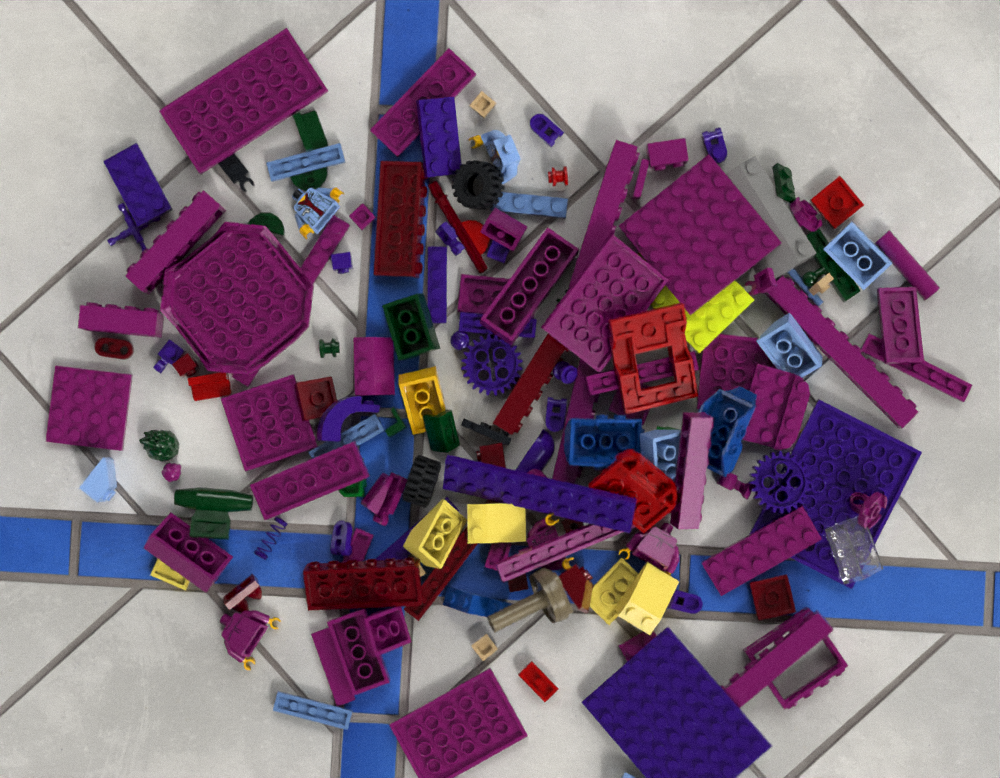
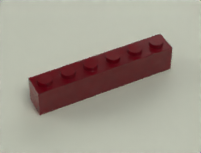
M547 334L496 416L493 424L511 435L514 432L518 434L523 426L521 423L524 416L528 418L533 409L530 405L534 400H539L543 393L540 389L544 383L549 384L553 377L551 371L558 362L563 361L561 355L564 351L568 352L569 349Z

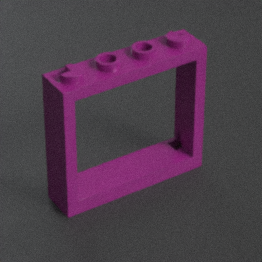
M804 607L743 649L749 660L755 662L757 660L754 656L756 653L774 642L781 635L783 636L787 633L788 629L795 623L799 625L803 622V617L811 610L808 607ZM828 635L822 641L837 663L784 699L772 682L767 685L784 710L795 707L799 699L802 697L804 699L808 698L814 693L813 690L818 686L820 688L824 687L830 682V678L834 675L836 677L840 676L845 671V668L848 667Z

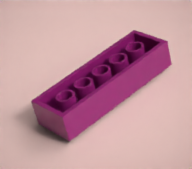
M204 190L194 195L192 198L193 202L179 212L180 216L177 220H172L166 226V232L163 235H158L152 242L154 245L149 250L145 249L139 256L141 259L136 264H131L126 270L128 273L125 277L142 292L149 295L164 279L165 270L180 262L226 212Z
M547 227L480 319V324L512 346L578 255L579 248Z

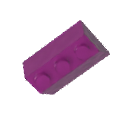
M353 338L355 396L395 395L394 345L392 338Z

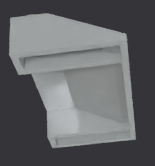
M756 156L726 174L782 242L781 245L752 267L756 274L766 268H772L775 279L814 257L816 251L783 199L777 196L775 186Z

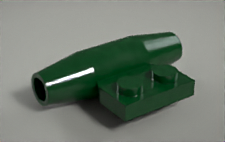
M202 487L176 489L174 505L196 510L191 518L190 537L229 540L231 520L228 513L252 511L253 495L228 489Z

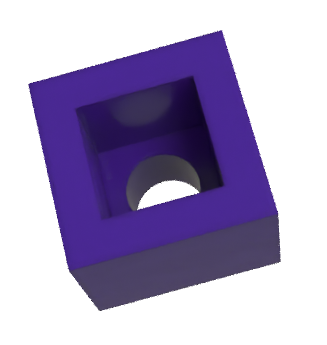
M350 252L331 254L334 272L338 271V274L349 273L350 269H353Z

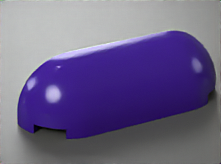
M545 429L541 431L516 468V471L524 473L532 469L543 471L555 451V443L549 432Z

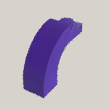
M349 396L337 400L323 413L318 425L317 440L340 442L341 427L347 416L355 412L379 413L380 405H374V401L362 400V396Z

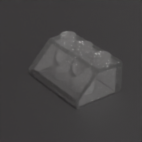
M858 516L825 529L827 540L830 543L833 557L844 584L862 581L883 570L870 530L867 527L865 529L858 525Z

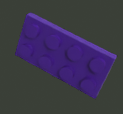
M455 98L417 100L424 176L426 178L453 175L456 169L460 170L459 166L462 164Z
M137 143L103 161L139 228L173 210Z

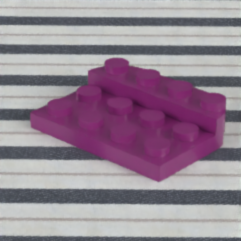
M757 363L749 391L757 394L756 408L747 426L743 440L768 446L776 450L788 449L796 441L810 397L809 385L797 374Z

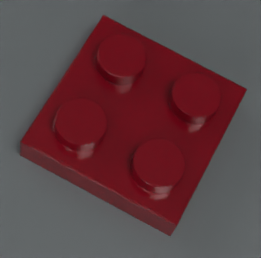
M332 376L294 384L302 421L321 418L325 410L337 401Z
M787 574L749 582L758 621L796 612Z

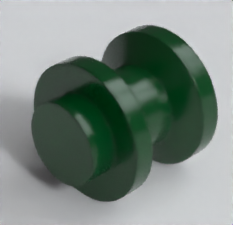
M332 338L331 342L326 343L323 339H319L320 357L324 358L325 354H332L333 357H337V353H340V343L336 342L335 338Z

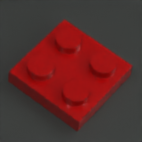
M841 176L809 200L833 230L864 206Z

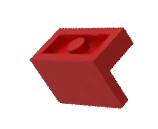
M219 372L187 378L188 384L192 388L194 401L232 394L228 373Z

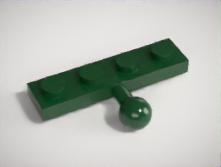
M817 229L815 232L812 231L806 235L816 251L814 259L820 268L814 272H806L802 277L803 283L809 287L814 286L819 277L830 273L834 278L830 283L843 303L861 292L855 281L824 250L829 242L821 230Z

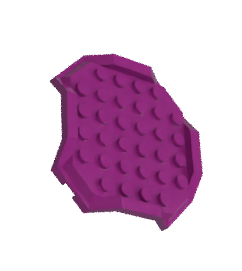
M224 222L209 240L184 260L169 267L164 272V290L161 297L160 311L191 346L207 371L251 375L297 341L310 326L314 285L282 244L264 225Z

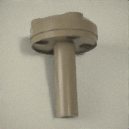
M543 567L531 574L530 583L534 594L488 616L487 620L493 632L495 633L541 609L553 624L567 619L569 614L573 613V608L557 573Z

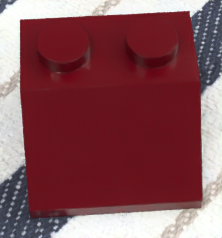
M575 564L562 573L559 578L574 604L580 611L586 614L589 612L593 590L591 579L593 577L583 566L579 567Z

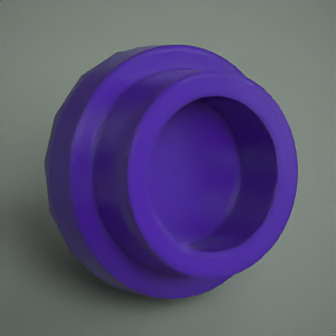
M456 331L452 334L450 342L455 349L463 350L469 345L470 339L467 333Z

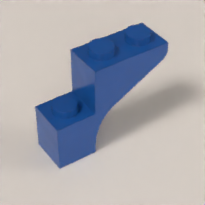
M447 586L443 602L444 606L467 614L488 617L513 604Z

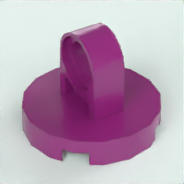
M797 197L796 200L790 203L795 220L800 227L804 226L806 229L815 232L822 226V220L816 218L818 212L806 200L799 201L800 197Z
M860 492L853 493L850 496V508L859 514L858 525L865 529L866 527L872 528L882 517L879 513L882 508L886 509L888 500L880 492L873 493L870 497ZM860 499L864 503L861 505H856L853 503V501Z

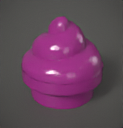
M167 463L161 471L164 479L168 482L177 481L181 475V465Z

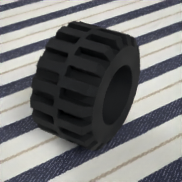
M478 160L467 161L466 164H461L459 166L460 170L456 169L455 171L456 177L452 178L454 185H451L452 189H455V192H453L454 197H458L457 202L461 203L464 207L478 210L494 207L493 204L499 202L498 197L502 198L503 196L501 190L505 188L502 185L504 177H500L501 171L496 170L497 167L491 163ZM478 175H481L484 185L481 193L476 196L473 191V182Z
M421 455L414 459L403 492V501L424 508L429 505L440 473L441 462Z

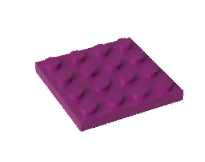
M719 334L702 351L696 409H700L702 404L719 389L728 391L740 386L749 390L757 363L776 368L756 342L758 338Z
M55 366L46 442L123 451L133 375Z
M294 374L221 398L245 472L318 447L310 420L302 421L294 386L297 383Z

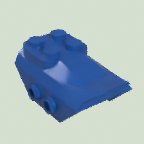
M740 386L728 391L719 389L698 410V412H704L713 418V429L710 435L711 447L708 452L709 464L707 468L723 477H726L727 474L734 470L741 454V441L746 434L747 426L756 408L757 394Z
M596 415V418H571L565 427L564 454L569 465L592 466L594 470H605L606 467H609L616 461V455L627 449H632L641 454L640 434L645 433V430L642 428V419H626V415H614V419H608V415Z

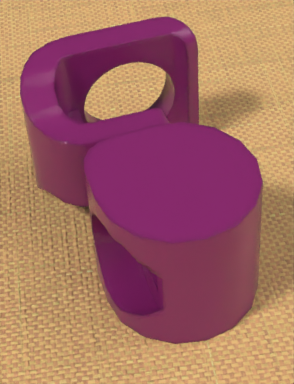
M733 473L727 474L726 477L720 475L716 484L730 491L733 489L737 490L746 500H748L751 494L749 490L754 487L752 484L739 481L738 476Z

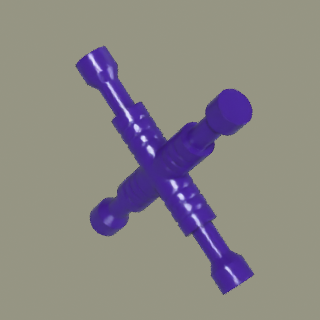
M125 203L118 205L129 228L120 232V235L107 239L109 245L112 246L117 241L124 240L133 235L137 244L140 245L142 252L148 249L139 231L148 227L153 222H158L161 218L159 217L139 228L133 221L132 216L128 214Z

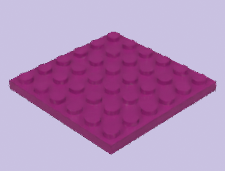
M709 154L619 225V228L646 262L669 280L666 283L667 288L679 303L684 304V308L690 316L782 244Z

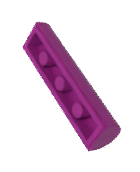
M890 230L874 243L892 261V264L912 287H916L917 293L924 301L940 289Z

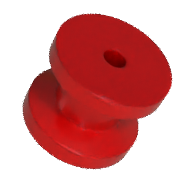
M564 166L562 171H556L554 167H551V171L548 172V182L552 183L553 187L556 186L557 182H563L565 186L568 185L567 166Z

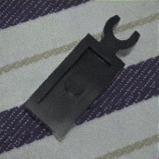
M235 153L218 163L234 184L238 181L240 182L242 191L247 192L244 187L246 182H250L252 186L255 185L251 178H246V175L250 172Z
M463 419L461 424L463 427L508 446L512 439L508 437L509 433L500 429L498 432L491 430V425L481 422L479 425Z

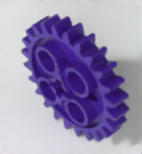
M487 334L486 340L480 336L479 343L473 340L475 346L468 345L467 347L470 352H463L467 359H461V362L466 363V366L461 367V370H467L463 377L470 378L467 384L473 382L472 389L474 390L479 387L480 394L483 390H486L487 396H489L490 391H493L494 395L497 396V390L504 394L505 387L511 390L510 383L516 385L517 382L514 378L521 377L517 371L523 370L522 367L518 366L523 360L517 359L521 352H514L517 345L511 347L503 339L498 340L497 335L494 336V339H491L489 334ZM489 348H492L494 363L498 364V366L494 367L495 382L492 381L491 368L486 366L490 363ZM498 349H503L506 352L504 359H497L495 357V352ZM480 351L487 354V358L483 362H479L476 359V354ZM500 368L508 370V376L504 379L499 378L497 375V371ZM482 370H486L489 373V378L486 381L478 378V374Z
M778 451L777 455L774 452H770V458L767 455H763L764 462L757 460L759 467L752 466L756 472L749 474L754 480L748 482L754 485L749 491L756 492L752 498L760 499L757 505L765 504L764 510H768L771 507V513H775L778 510L779 514H783L784 509L786 513H790L791 507L797 510V503L803 505L804 503L801 499L808 498L805 491H811L807 484L812 483V481L806 478L811 473L804 472L808 466H801L803 460L796 461L797 455L790 457L789 452H785L783 456L782 451ZM779 463L784 468L781 474L776 470ZM789 470H792V473L788 475L785 479H783L788 474ZM766 477L771 482L768 488L763 485V480ZM792 477L797 480V485L794 488L790 485ZM778 479H783L781 482L782 486H777L779 484ZM775 486H777V487L773 490V492L771 493V495H769L768 492H769L770 490H772ZM779 491H782L784 494V499L782 501H779L777 499V493Z

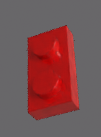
M533 661L518 674L544 702L559 689Z

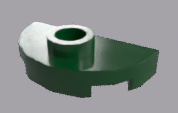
M325 167L291 176L290 178L293 184L301 190L307 191L309 188L316 190L325 183L328 170Z
M261 212L249 220L248 225H264L271 233L285 236L283 222L270 212Z

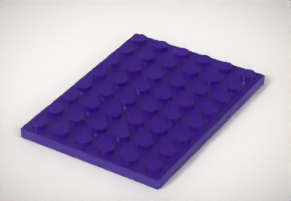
M818 399L790 453V457L797 455L796 461L802 459L801 466H808L804 472L811 473L810 476L806 477L807 480L812 481V483L807 484L811 491H805L808 498H802L801 500L804 503L802 506L822 540L790 558L852 589L922 452ZM789 470L788 474L783 479L792 473V470ZM794 477L790 480V485L793 488L797 485V480ZM778 479L779 484L777 486H782L781 482L783 479ZM775 486V487L771 490V492H770L769 495H771V493L773 492V490H774L777 486ZM779 491L777 493V499L779 501H782L784 499V494L782 491ZM860 492L870 497L873 493L880 492L887 497L886 509H881L879 514L882 517L872 528L866 527L865 529L858 525L859 514L850 508V496L853 493ZM860 499L853 501V503L856 505H861L864 503ZM763 506L749 535L787 514L785 509L783 514H779L778 510L775 513H771V507L768 510H764Z
M669 626L581 702L646 778H736L773 746Z

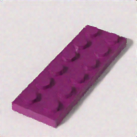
M448 48L370 129V132L393 154L399 157L420 135L416 101L447 97L455 98L477 74Z
M353 441L251 484L250 487L264 520H267L366 479L370 475L357 444Z
M801 505L797 510L794 509L790 513L781 516L701 563L718 592L723 596L822 540Z

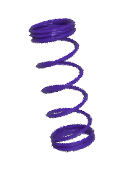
M275 517V518H274V521H276V522H278L279 524L283 525L284 528H281V527H278V526H275V525H272V524H270V526H271L274 530H276V531L279 533L280 536L275 535V534H272V533H269V532H266V534H267L270 538H272L275 543H271V542H268V541H266V540L261 539V541H262L266 546H268L269 548H270V546L267 545L265 542L270 543V544H277L276 541H275V539H274L273 537H271L270 535H273V536H276V537H281L280 532H279L277 529H275L274 527L279 528V529H286L285 526L288 525L287 522H285L284 520H282V519H280V518H278V517ZM257 547L259 551L255 550L254 554L267 560L268 556L261 550L272 552V549L270 548L271 551Z

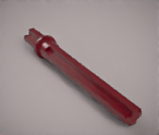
M437 181L429 184L428 188L436 200L434 203L438 204L450 225L455 229L456 235L464 245L477 271L480 274L487 271V265L447 198L448 195L443 193Z

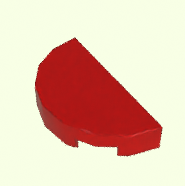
M476 220L461 222L478 252L482 255L486 252L490 241L489 237L480 233L484 225Z

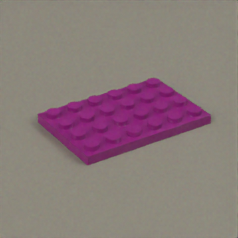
M610 234L541 328L595 371L601 373L612 358L609 341L611 334L608 320L646 311L669 280L616 236Z
M491 668L389 724L418 778H454L528 736Z

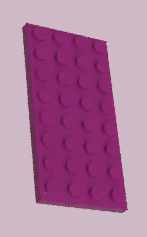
M285 28L168 104L159 112L201 175L329 91L289 30Z

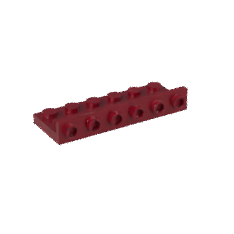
M381 161L374 261L375 276L419 278V274L422 273L423 266L420 258L423 255L424 246L421 241L425 233V226L423 224V217L426 215L424 198L427 197L425 179L428 178L424 176L422 162Z
M406 557L400 560L387 558L379 561L368 559L366 561L348 560L347 562L334 560L328 563L310 562L306 564L303 570L308 611L422 606L420 559Z

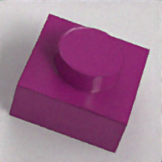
M363 203L349 215L362 231L376 218Z

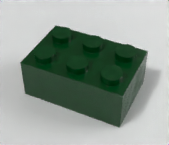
M417 293L382 305L398 360H407L441 349L424 294Z

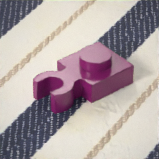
M766 268L753 275L755 281H747L745 283V286H752V290L748 292L749 295L765 293L777 286L772 268Z

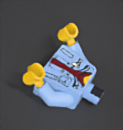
M492 130L481 136L476 135L468 139V141H475V146L471 147L472 149L480 147L485 143L484 145L492 164L497 167L496 170L501 171L500 177H504L502 184L507 183L517 175L521 159L511 135L505 136L499 130Z
M309 188L305 193L300 189L293 193L292 198L297 201L294 206L296 211L295 219L299 232L305 239H307V235L310 232H315L318 235L341 207L338 204L340 202L338 198L341 194L344 195V192L338 188H317L316 190Z

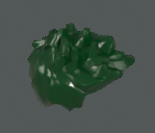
M151 430L144 432L145 437L139 439L140 443L144 445L143 449L154 460L169 461L179 452L180 444L175 434L171 431Z

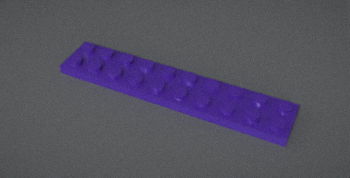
M447 455L445 459L443 489L500 503H512L514 506L546 514L554 513L553 515L627 533L631 532L637 500L635 498L452 455Z

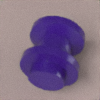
M565 361L558 362L553 369L554 377L565 384H571L577 378V369Z

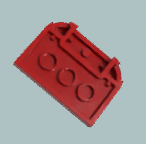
M627 449L616 455V461L588 484V488L637 499L632 524L643 533L648 531L676 506L677 487L674 481L642 454L632 449Z

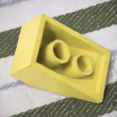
M442 499L411 530L403 547L414 557L420 559V562L425 566L442 569L467 519L445 499Z
M512 503L467 504L468 543L526 542L525 508L514 506Z
M646 562L615 606L618 616L650 635L660 622L679 581L651 563Z

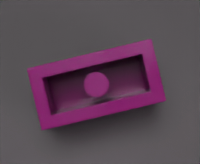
M685 138L648 143L646 145L649 169H654V171L665 170L667 166L682 168L689 161Z
M494 208L480 233L514 251L528 226Z

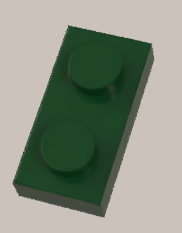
M776 163L772 166L777 196L791 203L796 200L792 172L788 167Z

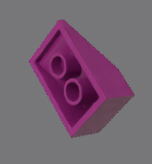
M401 606L383 609L362 619L373 657L411 643Z

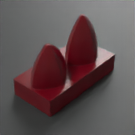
M251 574L223 597L224 605L229 610L233 609L238 613L249 611L245 597L260 600L262 597V590L257 578Z

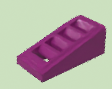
M382 473L360 504L377 515L393 478Z

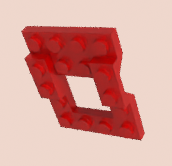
M683 303L608 320L615 375L618 376L623 412L625 414L698 397L693 359L688 350L685 336L687 321ZM667 347L675 381L641 389L635 354Z

